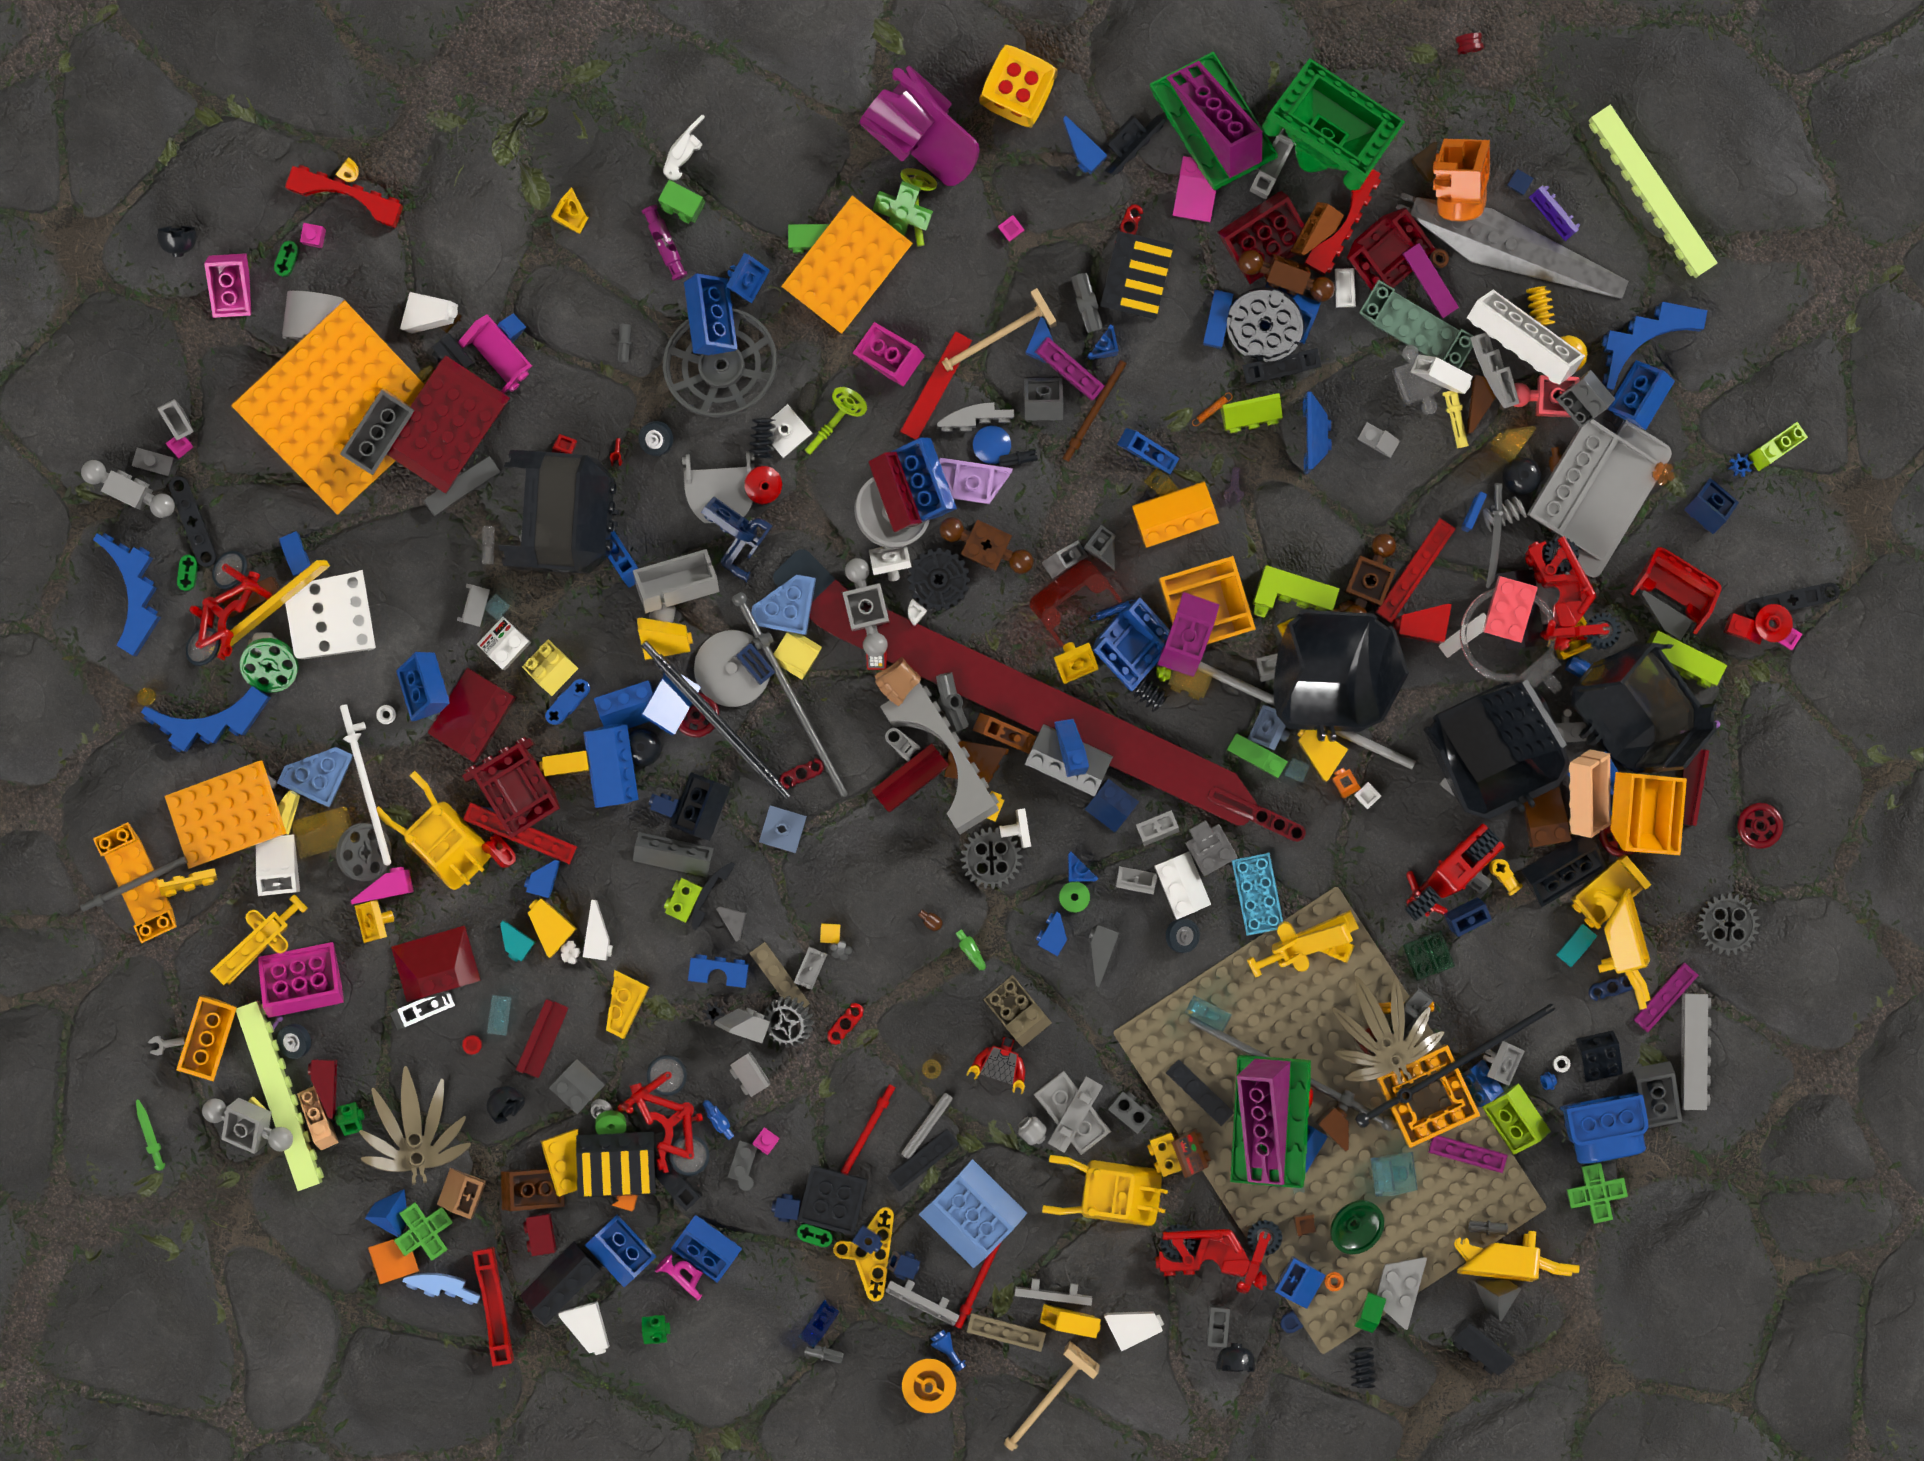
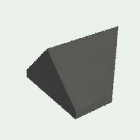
M1100 525L1085 545L1084 550L1115 571L1116 535Z
M1508 1279L1474 1281L1486 1311L1502 1321L1521 1288Z

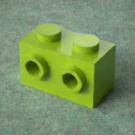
M681 878L680 881L676 880L672 888L675 891L673 897H668L664 908H666L665 913L686 923L703 887L684 878Z

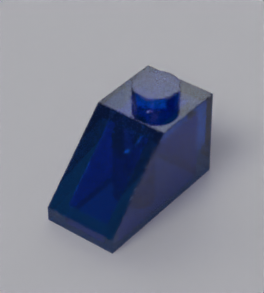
M824 1300L798 1337L814 1348L840 1311Z

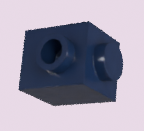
M782 1194L781 1197H777V1201L773 1200L771 1212H775L774 1217H778V1221L790 1222V1219L798 1220L801 1199H795L791 1194Z
M893 1250L886 1268L895 1273V1277L905 1280L906 1277L914 1279L919 1270L920 1261L915 1259V1254L904 1251V1253Z

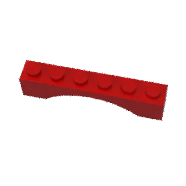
M302 165L298 167L292 166L285 185L287 190L303 196L322 192H337L348 195L365 205L377 222L396 228L403 206L399 204L400 200L393 197L388 199L382 198L381 193L373 190L368 193L363 191V187L353 184L351 187L346 185V182L336 177L334 180L329 179L327 174L319 171L316 174L309 172L310 168Z
M1372 169L1360 189L1351 190L1350 210L1344 224L1332 237L1312 249L1304 263L1305 266H1308L1311 270L1322 276L1326 272L1330 274L1335 265L1332 260L1335 255L1340 256L1344 248L1341 244L1344 239L1348 240L1353 232L1351 226L1354 222L1358 223L1363 214L1360 210L1363 205L1367 207L1372 196L1369 194L1372 188L1376 190L1380 184L1379 176L1381 173Z
M495 1248L477 1249L472 1253L484 1303L492 1366L511 1364L514 1361Z

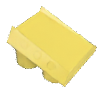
M787 632L774 652V656L780 667L803 680L822 647L801 634Z
M288 791L278 805L288 835L300 799V795L294 791Z

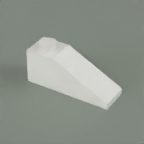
M591 900L583 957L607 960L612 955L613 946L610 945V939L597 900Z

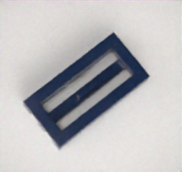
M751 643L735 655L759 685L775 673ZM748 650H750L755 655V657L769 672L768 674H766L762 670V668L756 663V661L747 652ZM743 654H744V655L746 656V658L751 662V664L756 668V670L762 675V677H763L762 679H761V678L759 677V675L753 670V668L748 664V662L743 658V656H742Z

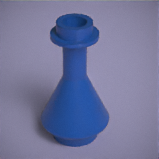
M941 1330L931 1337L933 1341L931 1346L946 1354L954 1364L952 1370L955 1369L958 1372L966 1366L965 1360L960 1361L953 1351L950 1332L945 1333L944 1330Z

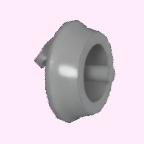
M597 1099L591 1104V1114L595 1119L602 1112L613 1110L612 1106L602 1099Z

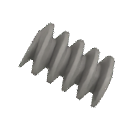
M1515 496L1512 497L1511 502L1507 499L1504 501V505L1502 504V509H1504V514L1502 515L1503 527L1506 526L1505 520H1508L1510 524L1513 523L1512 517L1519 521V514H1522L1524 518L1527 517L1521 501ZM1494 505L1490 506V511L1487 508L1483 509V517L1490 532L1491 526H1494Z

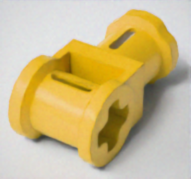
M1503 859L1491 861L1489 864L1490 873L1503 883L1509 891V896L1523 887V884H1519L1513 876L1514 874L1510 870L1508 862ZM1496 864L1502 865V871H1496L1498 868Z

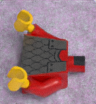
M1004 1037L1001 1047L995 1045L986 1047L976 1056L972 1066L967 1071V1076L970 1072L975 1073L974 1080L981 1074L1012 1084L1013 1093H1015V1088L1017 1087L1022 1089L1021 1094L1024 1092L1026 1071L1023 1059L1018 1056V1053L1011 1051L1015 1041L1013 1039Z

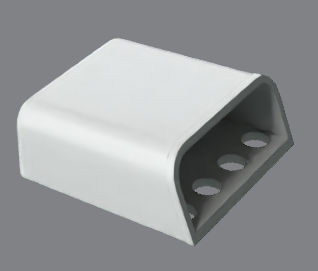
M363 570L311 581L285 603L294 656L298 659L370 651L376 648Z

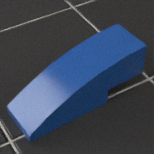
M1214 290L1203 345L1222 348L1227 318L1233 298L1232 293Z

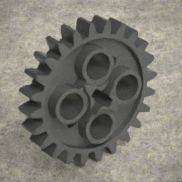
M989 827L988 833H985L982 828L981 835L974 832V839L968 837L971 843L963 844L967 851H961L962 854L966 855L965 858L960 859V861L966 862L962 869L968 868L965 875H972L971 882L977 879V886L981 882L984 883V889L987 888L988 884H991L992 889H994L995 884L1002 888L1003 881L1009 884V877L1015 879L1012 873H1019L1016 866L1022 865L1020 862H1017V859L1023 857L1022 855H1017V852L1021 850V848H1015L1018 841L1011 842L1012 836L1001 838L999 828L992 832L991 827ZM989 841L993 843V855L997 856V860H994V875L990 874V861L986 860V857L989 856ZM999 842L1006 845V851L1002 854L995 851V846ZM980 843L985 844L987 847V851L983 855L976 852V846ZM1005 862L1007 870L1004 873H999L996 870L997 863ZM979 863L987 864L988 871L986 873L980 874L977 871Z
M1727 893L1726 898L1723 894H1719V900L1713 896V903L1706 901L1708 907H1701L1704 914L1697 915L1702 918V921L1696 922V924L1702 927L1697 930V932H1703L1700 939L1707 940L1704 945L1709 946L1711 944V951L1718 948V954L1725 950V955H1729L1730 950H1732L1734 955H1737V949L1744 952V945L1750 948L1749 940L1756 941L1753 934H1759V932L1754 929L1760 926V924L1755 923L1759 916H1753V913L1757 910H1750L1752 903L1744 904L1746 898L1743 897L1739 900L1738 894H1735L1732 899L1731 893ZM1728 907H1730L1729 922H1732V926L1729 927L1724 926V922H1728ZM1717 909H1721L1723 912V917L1720 920L1716 919L1714 915ZM1738 909L1742 912L1740 920L1734 918V912ZM1717 928H1720L1723 932L1722 937L1719 939L1714 936V931ZM1736 929H1740L1742 936L1736 940L1733 932ZM1727 932L1729 934V941H1726Z

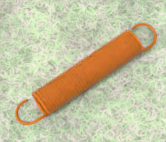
M1224 396L1220 397V399L1196 417L1200 422L1198 425L1202 424V422L1229 401Z

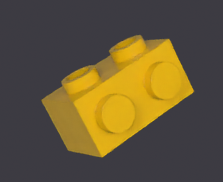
M1171 1132L1149 1139L1150 1144L1147 1145L1150 1155H1155L1157 1162L1154 1163L1157 1174L1161 1173L1163 1177L1182 1170L1171 1143L1173 1140Z

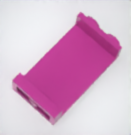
M487 314L476 320L458 341L462 348L472 343L507 384L500 391L503 394L509 390L510 392L516 390L520 385L518 382L523 381L529 375L528 371L532 365Z

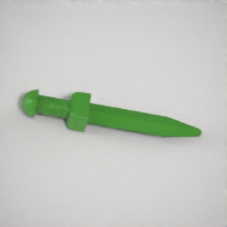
M136 1100L137 1116L148 1145L146 1150L149 1154H152L156 1165L154 1168L158 1171L163 1170L165 1163L162 1162L159 1153L161 1145L156 1141L145 1108L140 1100Z

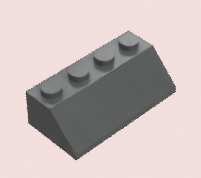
M383 388L340 455L373 475L415 410Z
M1043 724L1025 765L1095 796L1113 756L1083 742L1089 768L1086 774L1067 777L1056 729Z

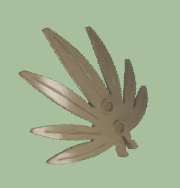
M1356 976L1355 983L1359 1002L1365 1019L1377 1042L1350 1016L1335 1007H1332V1011L1344 1028L1358 1042L1374 1052L1376 1056L1357 1051H1335V1055L1349 1062L1374 1066L1354 1071L1347 1075L1345 1080H1373L1393 1071L1397 1075L1398 1083L1402 1084L1399 1068L1408 1076L1409 1080L1412 1079L1406 1065L1420 1059L1433 1049L1444 1035V1032H1437L1414 1047L1428 1023L1431 1008L1428 1007L1416 1020L1407 1041L1404 1042L1405 1012L1398 978L1395 977L1393 980L1391 993V1018L1394 1034H1392L1377 1000L1364 982Z
M404 1066L401 1085V1112L406 1138H403L399 1125L385 1101L375 1088L371 1089L379 1117L386 1131L400 1150L398 1151L384 1140L360 1130V1135L369 1145L383 1155L394 1159L374 1156L361 1157V1161L365 1164L389 1172L411 1171L413 1174L412 1185H415L417 1169L420 1170V1177L423 1178V1183H427L426 1175L424 1174L425 1169L445 1165L461 1156L470 1148L471 1143H464L451 1147L439 1154L457 1136L466 1120L465 1116L450 1126L433 1146L430 1145L437 1131L442 1113L444 1079L440 1080L432 1098L426 1119L424 1136H422L419 1102L407 1066Z

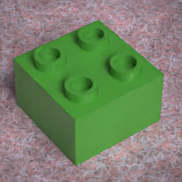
M668 180L658 199L663 211L670 215L673 212L678 214L679 219L688 224L690 221L696 222L705 205L702 196L671 180Z

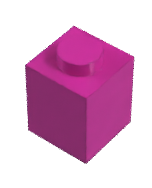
M304 223L300 242L303 245L323 248L326 229L323 226Z

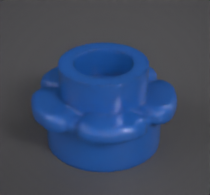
M1545 1072L1540 1077L1541 1084L1545 1090L1555 1089L1554 1086L1557 1085V1080L1554 1074Z

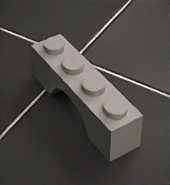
M1284 128L1276 136L1272 144L1278 153V158L1261 166L1250 188V192L1264 199H1267L1294 145Z

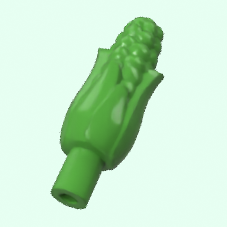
M961 929L955 933L961 941L959 942L961 950L979 970H984L986 965L975 941L971 936L967 937Z

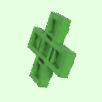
M904 181L901 183L897 197L879 191L873 207V211L889 216L888 224L903 236H905L909 224L927 230L933 213L932 210L916 205L920 187Z
M1600 1162L1581 1166L1585 1185L1566 1189L1570 1208L1589 1205L1594 1224L1613 1220L1609 1201L1628 1197L1624 1178L1605 1181Z
M416 1202L399 1212V1215L409 1229L394 1239V1242L404 1256L420 1245L431 1261L448 1250L437 1235L453 1223L443 1207L438 1208L425 1217Z

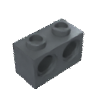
M1121 1091L1110 1104L1108 1110L1138 1134L1152 1118L1150 1114L1151 1109L1144 1103L1140 1106L1135 1102L1136 1097L1129 1091L1126 1093ZM1122 1099L1129 1101V1107L1125 1110H1121L1118 1107V1103ZM1136 1112L1144 1114V1119L1141 1122L1133 1120V1115Z
M1209 1305L1207 1346L1227 1348L1229 1306Z

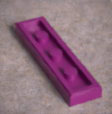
M1420 243L1415 244L1402 253L1441 318L1446 317L1459 308Z
M1046 337L1035 351L1037 355L1091 401L1103 389L1104 385L1049 337Z
M1683 962L1651 1000L1648 1001L1646 1004L1647 1008L1640 1010L1632 1020L1648 1033L1699 975Z
M1440 1135L1431 1139L1428 1153L1503 1173L1508 1157L1507 1154Z

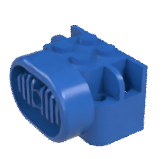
M1632 1092L1560 1106L1564 1113L1565 1128L1567 1129L1569 1140L1574 1143L1576 1158L1579 1163H1596L1645 1152L1646 1146L1643 1134L1648 1129V1119L1642 1094Z

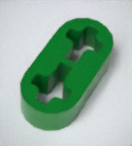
M293 241L284 242L278 253L274 270L281 277L289 276L296 263L299 247ZM291 245H293L292 248L295 251L294 253L290 252L289 257L287 258L288 252L285 250V248H289ZM285 260H287L286 266L288 267V270H284L283 273H281V269H279V266H283Z
M192 555L183 556L179 562L177 585L184 591H191L196 585L198 562ZM191 558L190 560L194 562V565L190 566L189 572H187V566L184 565V562ZM188 574V580L191 581V585H187V588H185L182 580H186V575Z
M804 1223L797 1230V1236L800 1240L819 1247H828L833 1239L830 1231ZM808 1227L809 1232L814 1233V1236L807 1235L803 1237V1233L800 1230ZM826 1233L829 1241L821 1243V1239L817 1238L816 1234L822 1236Z

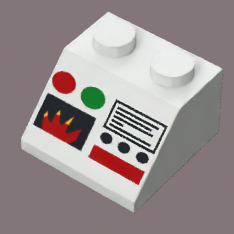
M502 617L477 645L501 669L506 670L531 642L507 619Z

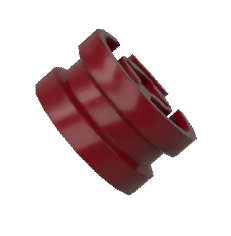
M1469 33L1456 37L1455 41L1458 44L1457 53L1467 54L1483 50L1484 44L1481 43L1482 33Z

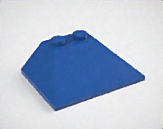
M1307 392L1303 397V417H1306L1307 452L1304 454V474H1308L1328 454V450H1331L1332 446L1331 439H1328V431H1331V420H1328L1327 413L1312 392Z
M1139 597L1118 613L1096 638L1093 651L1130 691H1133L1159 661L1170 630Z

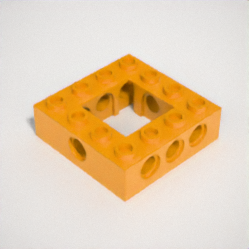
M1444 1044L1429 1051L1420 1059L1406 1065L1412 1079L1409 1080L1401 1068H1399L1402 1084L1398 1083L1397 1075L1393 1071L1376 1079L1386 1101L1396 1096L1397 1090L1402 1088V1085L1411 1084L1413 1080L1424 1075H1431L1432 1071H1438L1455 1060L1448 1045ZM1458 1068L1440 1078L1452 1105L1418 1121L1409 1102L1398 1103L1390 1108L1409 1148L1480 1116ZM1405 1092L1402 1094L1403 1099L1406 1097Z

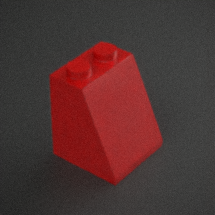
M1444 604L1401 615L1394 621L1393 628L1399 637L1442 644L1445 642L1452 604Z

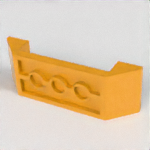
M129 822L93 838L100 855L105 857L118 887L154 870L140 838ZM158 877L122 894L136 924L133 927L141 943L177 927L173 909L168 898L165 895L161 896L157 884Z

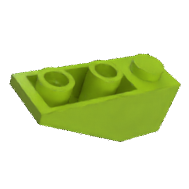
M1796 422L1750 453L1748 457L1753 461L1756 469L1760 471L1808 437L1799 423Z

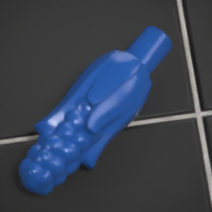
M705 1100L702 1105L707 1113L706 1116L710 1119L714 1128L730 1140L734 1137V1134L729 1129L730 1123L728 1119L720 1112L717 1106L712 1105L709 1100Z

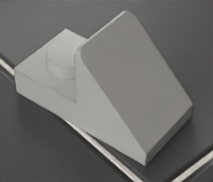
M1368 422L1357 439L1389 458L1392 457L1400 442L1388 431H1382Z

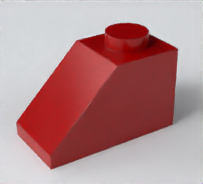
M1735 613L1729 614L1723 633L1758 645L1761 644L1762 638L1756 631L1754 620Z

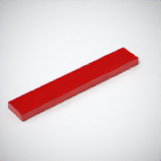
M955 331L900 431L901 433L914 440L920 437L961 363L959 362L952 366L954 370L947 372L942 361L946 357L949 360L968 349L972 343L971 339Z
M1439 518L1384 599L1382 606L1375 612L1377 615L1389 623L1394 621L1455 531V527Z
M470 802L463 818L464 821L567 864H570L577 848L573 844L532 827L510 838L495 812Z

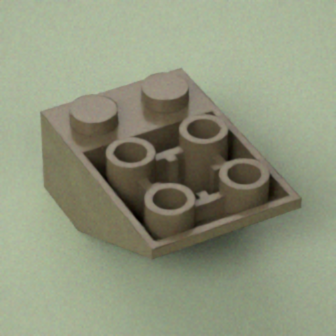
M1013 975L983 999L1022 1047L1052 1023Z

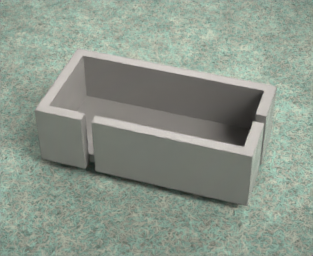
M707 549L633 570L635 585L645 613L662 609V605L669 607L719 592L717 576Z

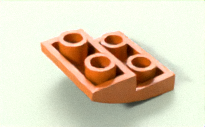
M394 1239L368 1247L379 1284L419 1271L413 1251L404 1256L394 1242Z

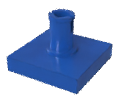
M744 253L737 266H730V269L734 270V272L728 270V276L731 278L726 287L747 302L752 303L770 270L750 255Z

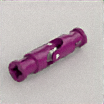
M651 205L643 209L642 214L645 215L649 223L648 228L665 266H668L673 276L672 280H679L687 276L688 273L680 262L681 257L664 219H661L657 211V205Z

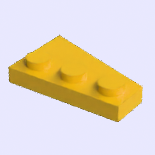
M215 868L191 873L188 875L189 878L175 876L169 882H164L163 879L157 880L161 896L171 897L181 890L187 892L194 890L195 886L198 885L208 886L214 884V881L218 880Z
M614 970V983L611 991L612 997L606 1031L625 1039L648 992L649 986Z
M573 1129L541 1141L555 1191L559 1197L577 1190L576 1135H578V1129Z

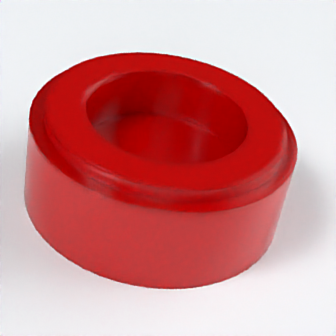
M476 1035L467 1036L462 1043L463 1050L471 1055L478 1053L482 1048L481 1039Z

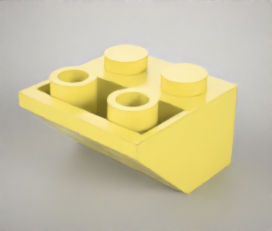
M549 639L522 666L551 696L578 670V667Z

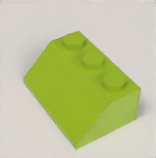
M1277 393L1222 405L1221 414L1225 431L1230 430L1231 434L1241 432V428L1249 427L1250 430L1259 428L1260 424L1267 423L1268 426L1278 424V420L1283 418L1280 394Z
M1519 1083L1505 1090L1492 1102L1482 1106L1513 1155L1540 1142L1551 1132Z

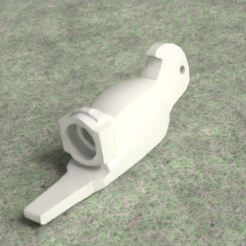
M701 115L671 146L663 168V173L669 180L675 181L680 179L682 173L679 172V167L689 160L693 151L701 149L702 143L694 135L690 136V134L703 121L704 115Z

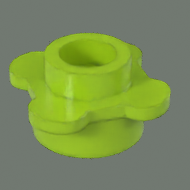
M1160 665L1157 667L1156 675L1160 682L1170 680L1171 669Z

